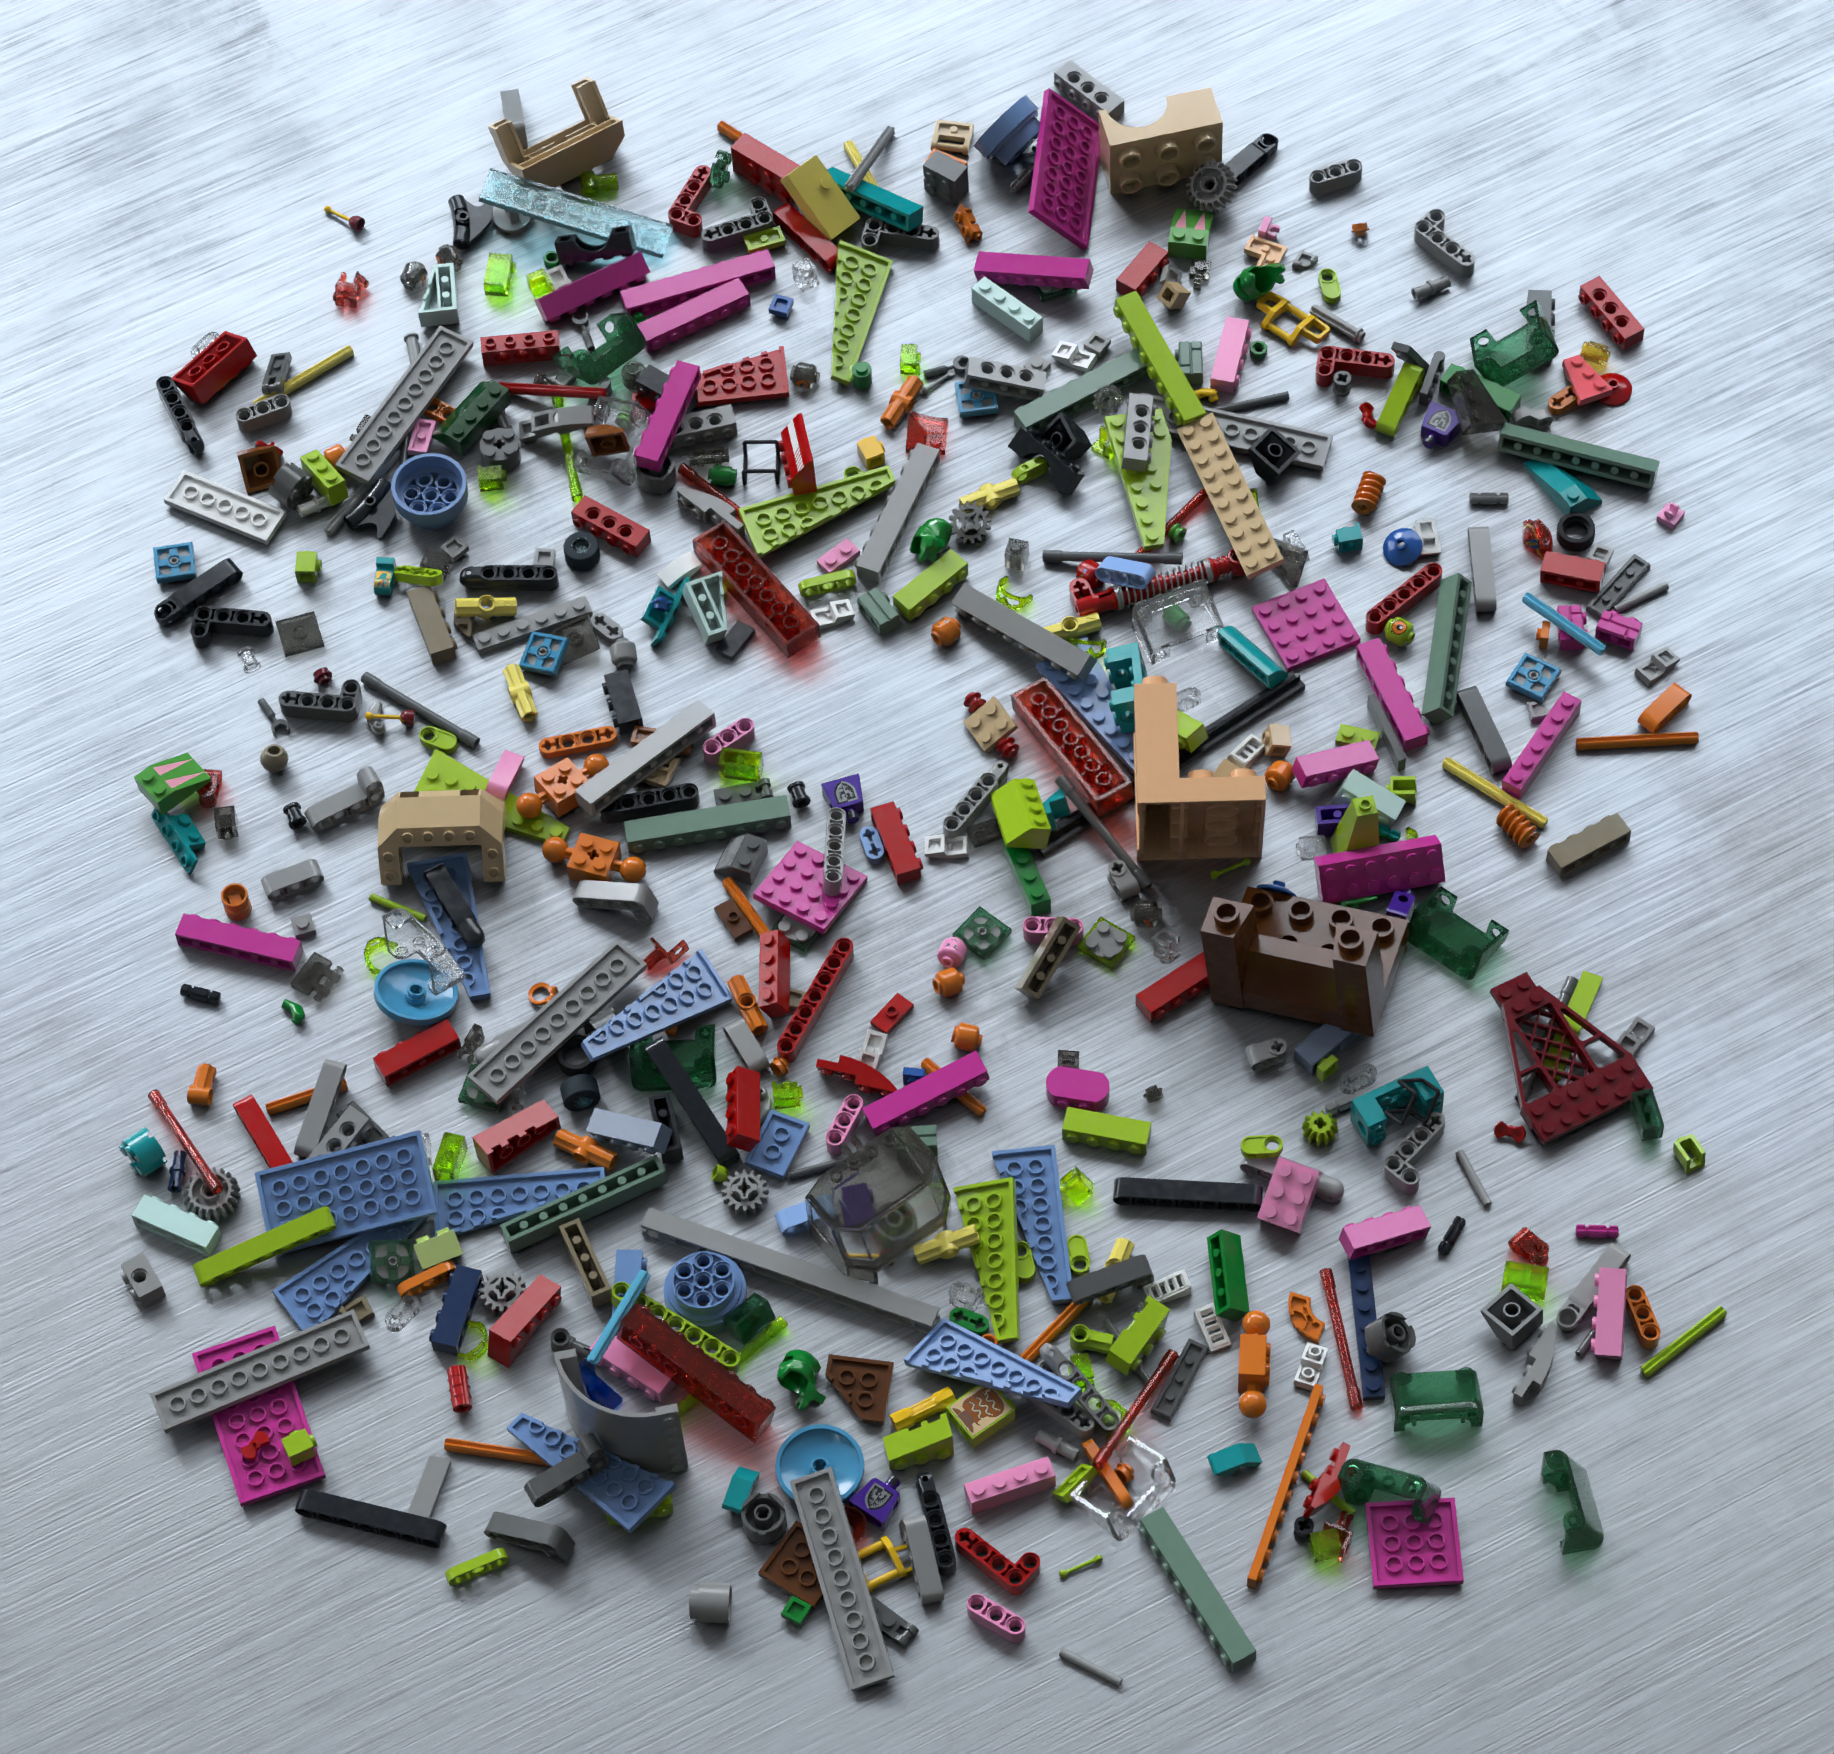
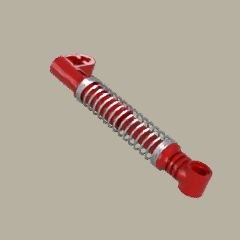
M1232 549L1227 555L1221 556V559L1217 557L1215 560L1208 557L1200 561L1198 560L1197 567L1191 562V568L1189 569L1188 565L1185 564L1184 571L1181 566L1178 567L1179 572H1176V569L1173 567V574H1170V571L1167 569V576H1164V573L1161 571L1160 575L1156 574L1144 589L1113 585L1108 587L1106 591L1093 594L1087 580L1076 578L1069 584L1070 601L1077 617H1081L1095 612L1099 614L1112 609L1115 611L1122 610L1124 606L1129 608L1130 604L1135 606L1136 602L1142 604L1143 600L1148 602L1149 598L1154 600L1155 597L1159 599L1161 595L1166 597L1167 592L1172 595L1173 591L1178 593L1179 589L1185 591V588L1190 590L1191 586L1196 588L1198 584L1203 586L1204 582L1206 584L1213 583L1220 576H1227L1230 573L1241 576L1245 572L1234 549Z

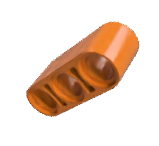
M1677 683L1671 684L1641 713L1637 722L1652 734L1658 733L1689 703L1692 694Z
M1631 1285L1626 1291L1625 1309L1639 1344L1644 1349L1652 1350L1658 1346L1661 1333L1660 1327L1644 1289L1639 1285ZM1634 1296L1637 1297L1639 1300H1632L1630 1299V1297ZM1643 1315L1646 1319H1640L1637 1316ZM1651 1334L1654 1338H1647L1645 1335Z

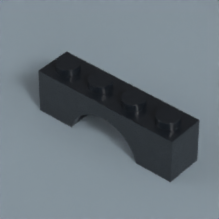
M632 225L613 228L609 240L600 245L587 244L577 234L558 236L554 243L559 264H566L567 266L575 265L577 262L582 261L590 263L601 258L609 260L614 258V256L620 255L621 257H628L635 252L637 247Z
M1020 427L1008 447L1021 458L1032 459L1037 455L1044 456L1050 466L1049 482L1062 493L1072 494L1085 476L1080 471L1081 468L1074 462H1069L1063 452L1052 448L1053 444L1050 441L1039 437V432L1036 429Z

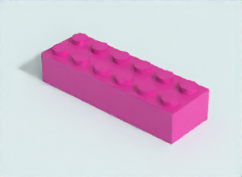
M1436 835L1313 857L1318 896L1321 902L1334 903L1446 882L1442 846Z

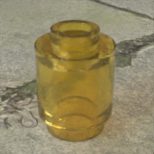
M1585 341L1580 352V356L1584 357V360L1603 365L1604 362L1607 363L1611 351H1608V346L1593 341Z

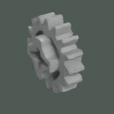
M966 501L965 506L959 503L958 510L952 509L954 516L949 515V520L953 521L950 524L953 528L952 535L957 534L956 541L962 538L963 544L970 540L971 545H974L975 539L981 542V536H988L985 530L991 529V526L987 525V523L991 522V518H986L989 511H982L984 505L977 507L976 501H974L973 505H969V502ZM971 510V511H973V512H972V513H965L964 511ZM980 516L983 519V527L978 523ZM974 518L973 525L970 524L966 527V522ZM957 519L959 522H961L962 525L960 530L958 529L956 524ZM971 532L975 533V535H966Z
M743 1169L742 1174L735 1171V1177L727 1176L728 1182H723V1190L721 1192L723 1202L728 1204L729 1210L735 1208L736 1214L743 1211L744 1215H747L749 1210L754 1214L756 1213V1207L763 1208L762 1202H767L766 1195L769 1192L767 1182L762 1180L761 1174L755 1176L754 1170L747 1174L746 1169Z
M502 1269L499 1274L494 1270V1276L486 1275L487 1282L481 1281L482 1288L479 1289L481 1303H485L486 1310L491 1308L493 1314L499 1310L501 1315H503L526 1290L525 1281H521L520 1274L514 1276L513 1270L506 1273L505 1269Z

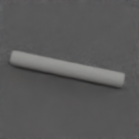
M1663 582L1613 606V610L1619 613L1669 589L1667 582Z
M1463 1150L1457 1151L1455 1154L1484 1207L1490 1206L1492 1202Z
M1062 1648L1059 1653L1060 1657L1117 1686H1120L1123 1681L1122 1677L1065 1648Z

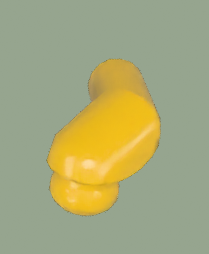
M1201 388L1194 391L1198 399L1208 397L1209 402L1219 399L1218 392L1215 389Z

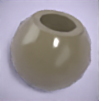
M277 744L265 747L260 755L261 765L269 772L277 773L283 770L289 760L287 751Z

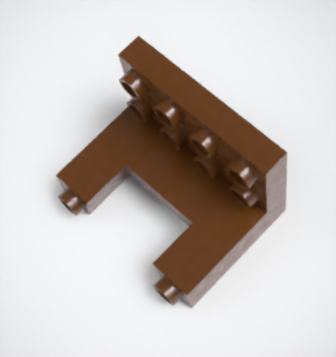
M1247 886L1242 902L1213 897L1200 931L1212 1002L1243 1009L1247 1007L1320 1024H1329L1339 1027L1344 1031L1372 1037L1375 1036L1410 936L1409 920L1249 886Z

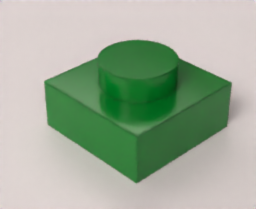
M792 1595L781 1612V1617L801 1627L811 1612L812 1605Z

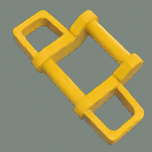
M1269 291L1257 300L1256 307L1267 314L1260 328L1265 331L1269 330L1287 341L1289 346L1294 347L1301 336L1315 344H1319L1329 336V326L1314 315H1308L1293 306L1286 298ZM1271 300L1277 304L1271 308L1265 302ZM1284 311H1288L1303 320L1296 326L1291 335L1272 324ZM1314 325L1319 330H1321L1322 333L1316 335L1313 332L1309 331V329Z
M887 1535L880 1538V1541L858 1551L861 1560L877 1551L885 1549L895 1567L894 1570L868 1581L866 1577L870 1593L873 1592L872 1589L898 1577L903 1578L912 1572V1567L904 1568L897 1552L907 1549L906 1544L894 1548Z

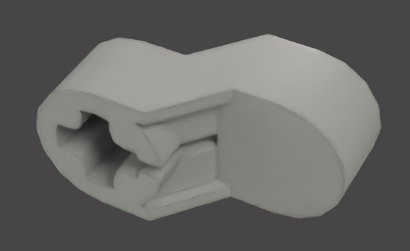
M1522 407L1511 414L1514 425L1521 427L1530 426L1540 430L1548 427L1553 422V418L1546 408L1535 411L1528 407Z

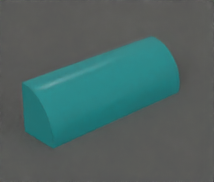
M1226 626L1217 631L1219 645L1269 689L1289 677L1283 668L1236 627Z

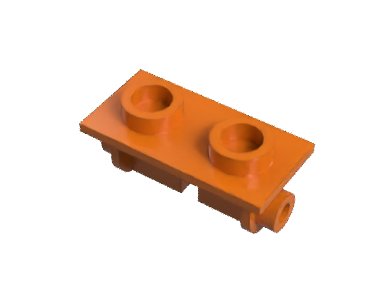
M960 203L953 217L966 244L969 245L971 239L980 240L983 233L979 225L975 224L976 219L972 210L968 207H963L962 203Z

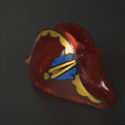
M1540 519L1523 521L1522 541L1524 546L1534 555L1544 560L1546 551L1553 552V537L1549 528Z

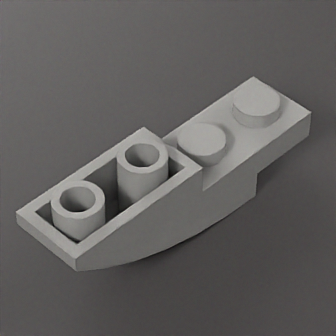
M593 406L562 407L531 414V419L519 422V440L525 443L553 433L564 435L594 425Z
M687 488L677 489L679 505L691 511L696 519H701L705 523L712 520L717 526L723 527L729 536H734L739 541L745 537L744 525L737 520L734 507L708 493Z
M1552 1321L1547 1328L1542 1327L1538 1334L1539 1340L1536 1344L1532 1343L1526 1353L1528 1355V1366L1523 1373L1524 1378L1521 1382L1518 1381L1512 1390L1514 1394L1513 1403L1519 1406L1522 1405L1531 1390L1539 1394L1549 1376L1556 1342L1555 1323Z

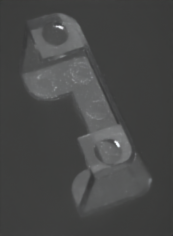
M599 396L592 414L601 420L603 425L609 424L624 429L630 443L629 452L593 457L592 453L589 456L583 450H579L573 468L585 475L631 486L636 479L634 451L637 446H640L643 431L648 428V420L651 413L637 401ZM603 404V405H604V411H603V413L601 414L600 408H601V405ZM583 458L585 460L584 466L581 465V461Z
M1196 580L1184 587H1177L1165 594H1158L1146 601H1139L1132 610V629L1151 665L1170 659V647L1206 634L1207 644L1218 641V634L1212 635L1224 628L1205 581ZM1165 652L1163 655L1156 657L1158 654Z
M397 908L382 916L387 951L394 958L400 960L409 958L416 953L429 964L431 978L428 980V989L435 996L465 979L466 973L445 945L407 910Z
M1128 1435L1115 1449L1120 1463H1127L1134 1469V1480L1123 1484L1134 1502L1131 1508L1125 1511L1120 1507L1103 1481L1091 1491L1088 1482L1084 1480L1069 1495L1076 1507L1117 1541L1126 1539L1140 1524V1519L1157 1508L1160 1502L1176 1486L1175 1476L1167 1458L1131 1435ZM1129 1445L1128 1452L1123 1455L1125 1447ZM1084 1490L1083 1497H1079V1494Z

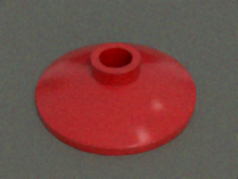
M1606 373L1600 376L1613 389L1611 396L1598 400L1600 403L1607 406H1619L1630 399L1632 385L1626 377L1617 373Z

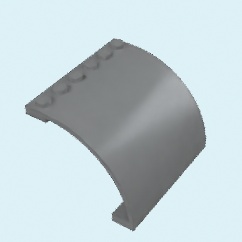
M576 1349L553 1352L568 1419L577 1438L580 1439L588 1433H593L605 1451L620 1457L621 1460L632 1465L636 1464L641 1469L650 1473L679 1472L689 1467L677 1403L655 1407L656 1412L648 1413L620 1412L601 1406L585 1395Z

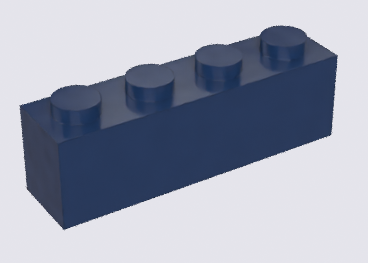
M456 1265L455 1271L451 1272L449 1276V1289L444 1292L442 1298V1310H438L436 1327L431 1330L429 1342L432 1344L433 1351L459 1355L479 1296V1289L482 1287L481 1281H484L482 1270Z

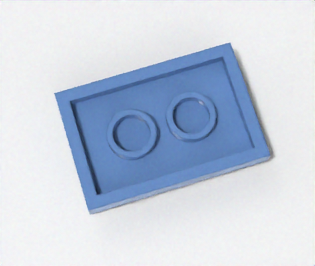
M771 1109L760 1129V1142L748 1153L744 1161L745 1166L784 1180L810 1129V1123Z

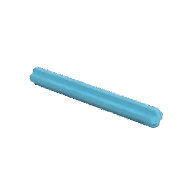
M1527 592L1523 596L1522 602L1597 655L1601 656L1606 651V645L1531 593Z
M639 1270L588 1355L587 1361L591 1364H599L650 1279V1274L646 1271Z

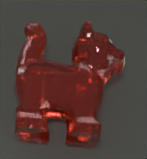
M357 271L353 283L346 281L347 274L342 272L341 277L335 284V292L332 296L333 301H335V305L344 307L343 300L348 299L349 307L357 308L361 291L369 286V281Z

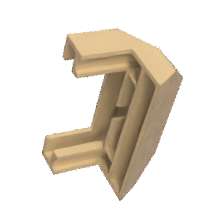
M586 77L571 85L584 120L526 149H523L512 121H506V118H503L488 126L503 163L519 183L547 192L613 158L625 137L623 122L608 114L595 80Z
M482 789L398 792L381 806L378 818V858L381 885H402V877H404L402 847L481 845L484 882L505 881L507 873L504 840L507 819L505 802Z

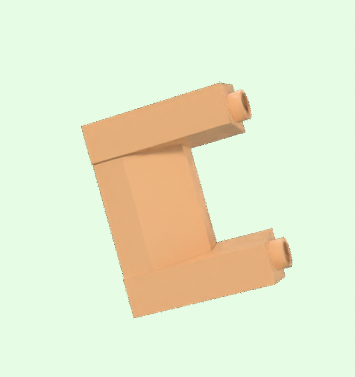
M1148 676L1142 679V684H1134L1135 733H1133L1137 861L1262 858L1266 807L1265 776H1256L1254 770L1240 768L1231 771L1230 777H1213L1212 771L1200 769L1190 771L1188 778H1180L1176 683H1167V678L1163 676Z

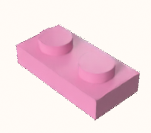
M419 419L416 422L407 449L409 455L417 456L429 453L433 440L431 435L437 427L436 421Z
M846 538L817 559V565L826 574L837 572L860 555V550Z

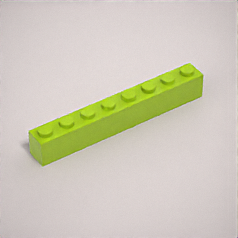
M1137 291L1116 298L1115 306L1113 307L1114 315L1122 322L1123 331L1130 336L1132 347L1138 350L1140 361L1142 364H1146L1149 377L1155 380L1156 388L1160 395L1163 394L1167 408L1172 410L1176 424L1181 427L1186 426L1205 416L1206 411Z

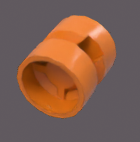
M233 883L227 885L222 890L221 900L227 917L234 921L246 919L252 911L246 888L241 884Z

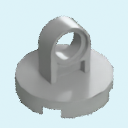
M513 198L504 200L496 208L493 215L495 227L501 233L507 232L509 235H518L525 232L529 228L530 222H532L530 208L520 201H515Z

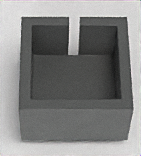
M937 150L924 163V189L928 193L934 194L945 202L956 206L969 191L968 167Z

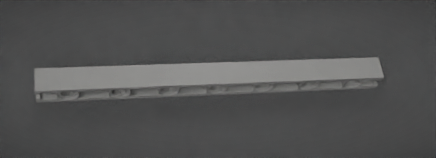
M649 1207L641 1223V1228H643L642 1235L693 1253L708 1251L724 1255L734 1261L742 1270L926 1334L937 1325L940 1319V1314H938L940 1311L939 1307Z

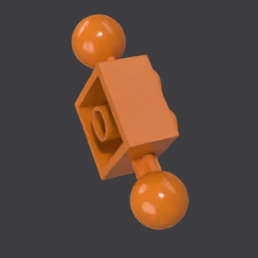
M592 754L586 758L583 768L579 770L568 757L534 776V786L537 795L529 792L522 794L516 802L517 812L523 818L532 819L540 814L542 805L546 803L558 818L579 806L576 801L575 790L580 785L586 783L588 778H593L596 773L609 766V761L601 754Z
M580 833L574 848L568 847L566 841L560 837H550L542 846L543 856L549 862L559 863L564 859H569L567 871L570 880L578 882L581 880L611 882L614 873L619 872L625 881L637 883L646 875V865L642 859L628 857L624 861L620 860L622 856L620 842Z
M1253 1310L1248 1312L1243 1318L1242 1327L1246 1334H1240L1238 1393H1243L1239 1399V1409L1248 1418L1260 1417L1265 1412L1267 1401L1263 1394L1265 1386H1269L1271 1343H1267L1266 1335L1270 1329V1320L1264 1312Z

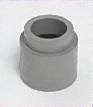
M700 1582V1585H691L689 1599L690 1619H698L700 1623L730 1624L732 1584Z

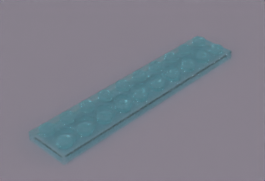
M490 168L479 196V202L604 241L609 240L613 228L632 225L637 244L635 250L662 259L674 225L493 168Z

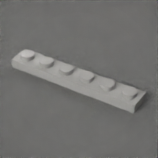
M582 596L472 634V637L480 655L529 638L532 631L543 633L592 616L593 613L586 596Z

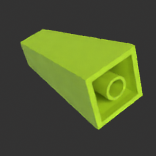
M1373 795L1352 799L1330 839L1333 853L1379 845L1378 811Z

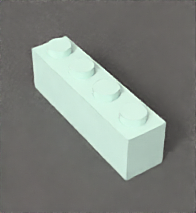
M985 276L971 288L972 303L1029 343L1043 332L1042 316Z
M144 1194L132 1214L136 1226L207 1257H210L222 1237L219 1226L211 1220L204 1221L198 1218L199 1216L195 1213H186L178 1206L165 1204L155 1196L149 1197Z

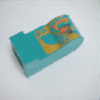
M376 557L375 595H392L395 583L393 571L396 568L394 557Z

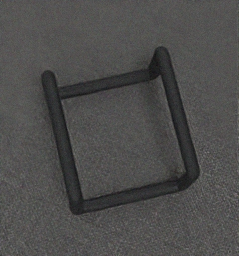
M777 440L743 441L744 459L741 472L743 485L747 484V473H774L775 484L778 485L780 475L779 442ZM746 444H775L776 469H747L748 454Z
M1424 1078L1399 1079L1397 1083L1413 1094L1406 1109L1385 1110L1384 1114L1401 1126L1405 1124L1409 1114L1426 1124L1439 1098L1440 1090ZM1422 1082L1436 1092L1425 1119L1411 1110L1417 1097V1092L1405 1083ZM1404 1113L1402 1120H1399L1392 1114Z

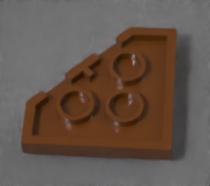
M829 1354L825 1373L827 1380L862 1423L884 1425L894 1362Z
M796 1520L761 1567L758 1575L790 1596L793 1595L812 1605L814 1610L823 1598V1594L802 1523Z

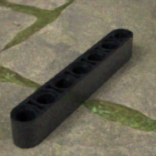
M661 1036L645 1046L644 1049L720 1165L725 1166L739 1157L738 1150L727 1145L725 1130L664 1038Z
M1119 1177L1114 1180L1113 1201L1119 1205L1257 1212L1260 1211L1263 1199V1188L1257 1184Z
M302 1489L295 1508L297 1514L307 1518L431 1548L440 1547L447 1527L446 1524L439 1520L311 1489Z

